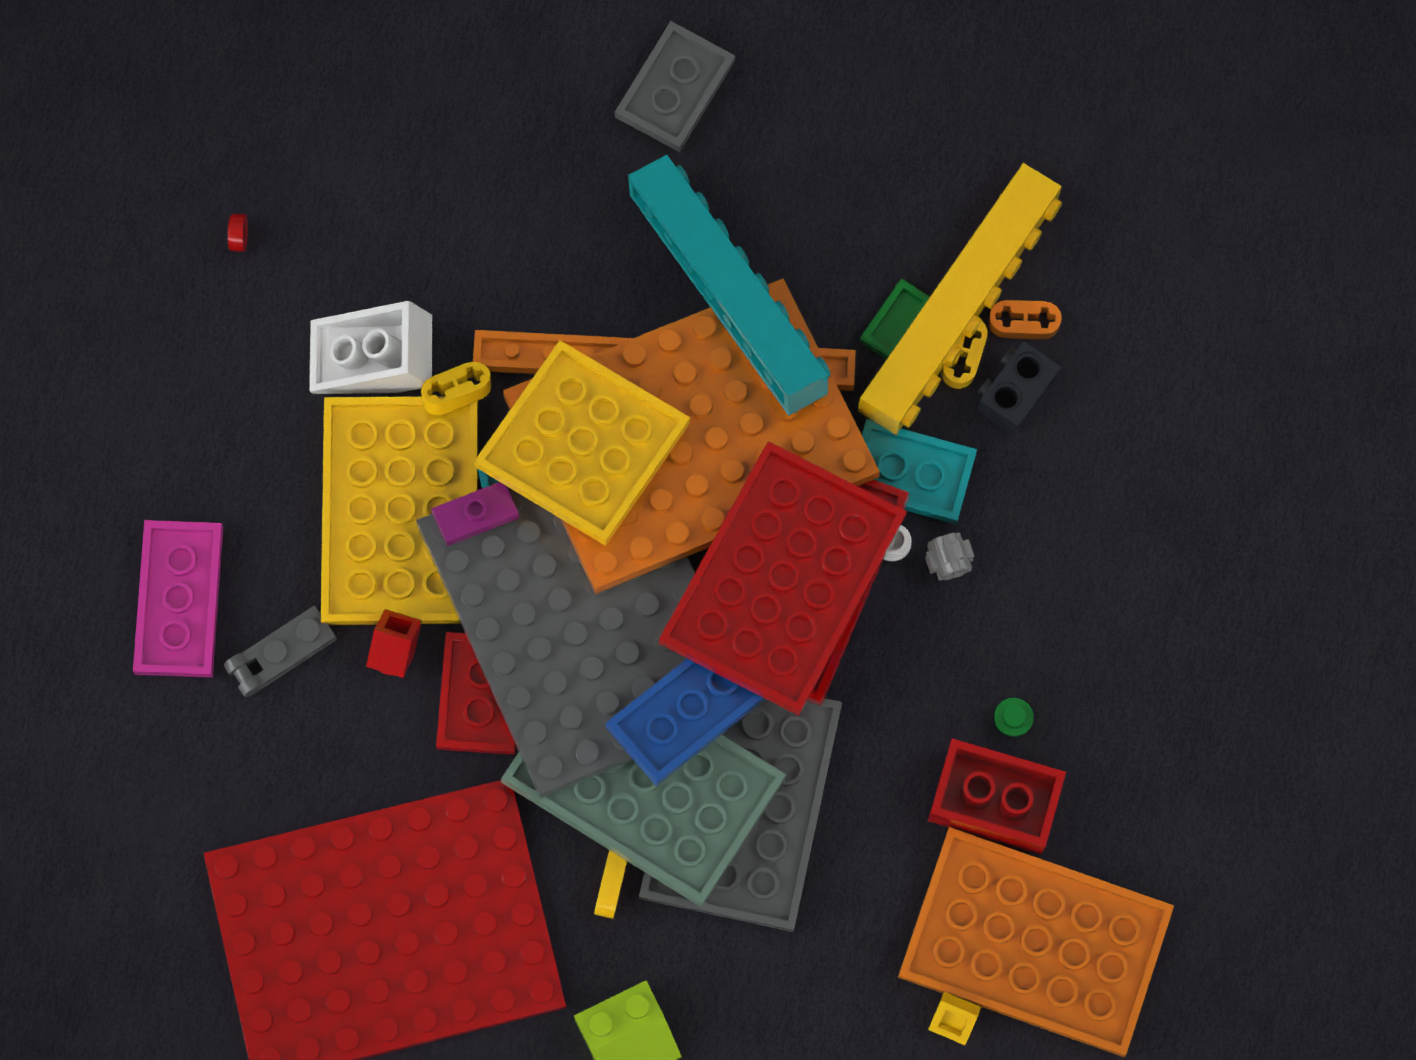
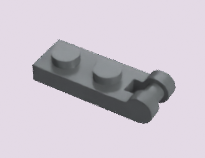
M314 605L244 652L228 659L223 666L230 676L235 675L240 683L238 689L247 698L335 642L337 638L327 623H321V614ZM258 661L263 671L253 675L248 666Z

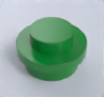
M1008 698L1002 701L994 714L997 729L1009 737H1019L1027 733L1032 726L1034 718L1029 704L1019 698Z

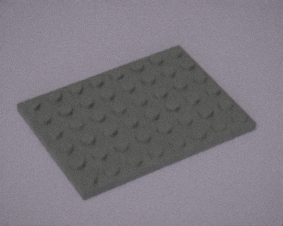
M507 487L519 512V519L451 546H446L432 514L417 519L416 523L541 799L633 760L606 729L605 725L607 721L687 659L658 644V641L695 572L688 557H685L595 594L561 519Z

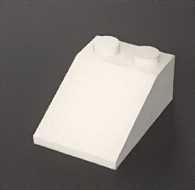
M410 301L311 320L310 392L313 394L400 393L421 389L425 380L432 377V314Z

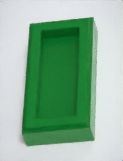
M901 278L860 337L859 342L887 360L930 296Z

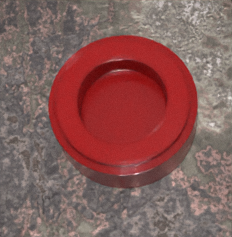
M232 213L228 223V247L231 251L245 252L248 236L247 215Z

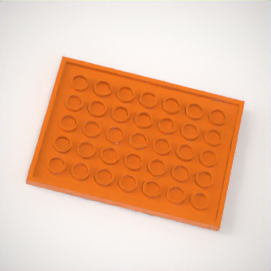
M784 279L768 284L769 295L775 302L779 300L784 305L791 325L795 330L800 328L806 335L810 351L816 358L820 356L823 359ZM710 307L588 356L689 416L690 424L606 546L561 519L589 582L595 594L709 548L768 441L856 486L879 478L880 471L831 373L828 378V395L788 416ZM532 379L503 390L504 398L510 410Z

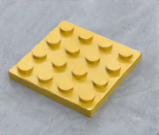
M559 340L477 456L474 464L479 470L606 546L689 426L690 417Z

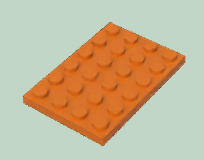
M949 827L898 978L940 993L945 991L980 1007L1125 1057L1174 905Z

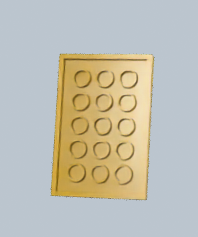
M324 397L321 623H327L328 625H373L378 623L384 609H388L422 620L421 624H461L419 532L416 520L432 514V508L478 490V470L474 464L478 456V401L449 413L437 415L428 412L423 407L422 397Z

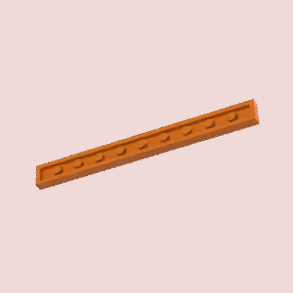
M475 330L473 362L484 364L490 372L536 374L559 340L586 356H590L633 338ZM818 348L838 389L853 391L856 350Z

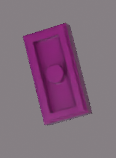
M501 482L432 508V515L447 547L519 519V512L508 488Z

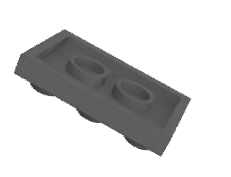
M670 21L617 107L615 118L680 152L733 66L735 55Z

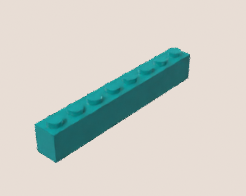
M665 155L629 174L630 197L788 416L828 395L830 371L827 364L820 356L816 358L810 351L809 341L800 328L795 330L791 325L784 305L779 300L775 302L769 295L768 285L760 273L754 274L750 269L748 258L740 246H733L729 240V234L724 223L719 218L714 220L709 213L706 199L700 192L695 193L692 190L689 178L682 166H675L668 155Z

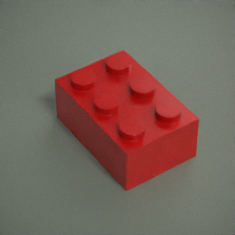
M952 738L928 822L951 827L962 832L1041 855L1046 847L1066 772Z

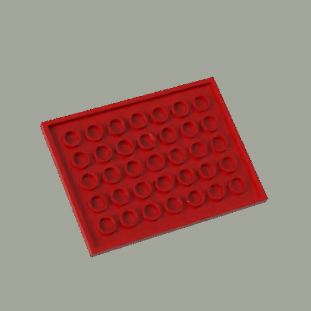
M501 780L204 853L249 1060H361L566 1008L514 790L501 783Z

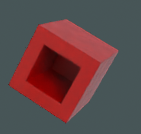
M384 609L374 629L366 667L378 670L386 675L404 678L414 657L422 620Z

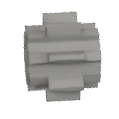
M950 533L928 542L927 547L929 551L926 552L927 556H925L930 574L937 573L940 581L960 577L972 570L971 562L975 556L969 539L963 541L961 533Z

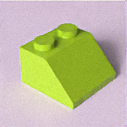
M647 980L574 1015L575 1022L594 1060H678L682 1058Z

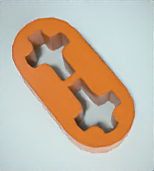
M1004 300L993 306L988 323L993 334L1001 338L1043 340L1053 337L1058 332L1062 317L1058 307L1050 302ZM1006 311L1009 312L1010 318L1022 320H1013L1010 327H1003V322L996 320V318H1000L1002 312ZM1040 313H1047V319L1054 320V322H1049L1048 328H1041L1039 321H1028V319H1038Z

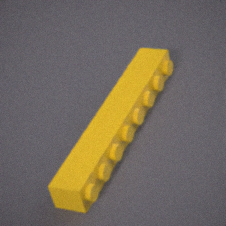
M1025 163L1021 165L861 396L858 412L895 435L898 434L903 425L909 428L913 424L921 410L917 406L924 395L930 398L941 381L938 374L945 365L950 368L958 358L962 348L957 345L964 335L968 338L974 335L982 321L978 317L985 306L989 309L994 306L1002 292V289L999 288L1001 282L1005 277L1010 280L1013 278L1022 263V260L1019 259L1021 253L1025 248L1030 251L1033 249L1042 234L1039 227L1046 219L1051 222L1062 205V202L1058 200L1061 185Z

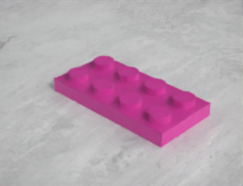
M144 520L133 663L135 675L213 677L223 541L222 523Z

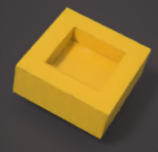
M944 991L928 1030L966 1045L981 1007Z

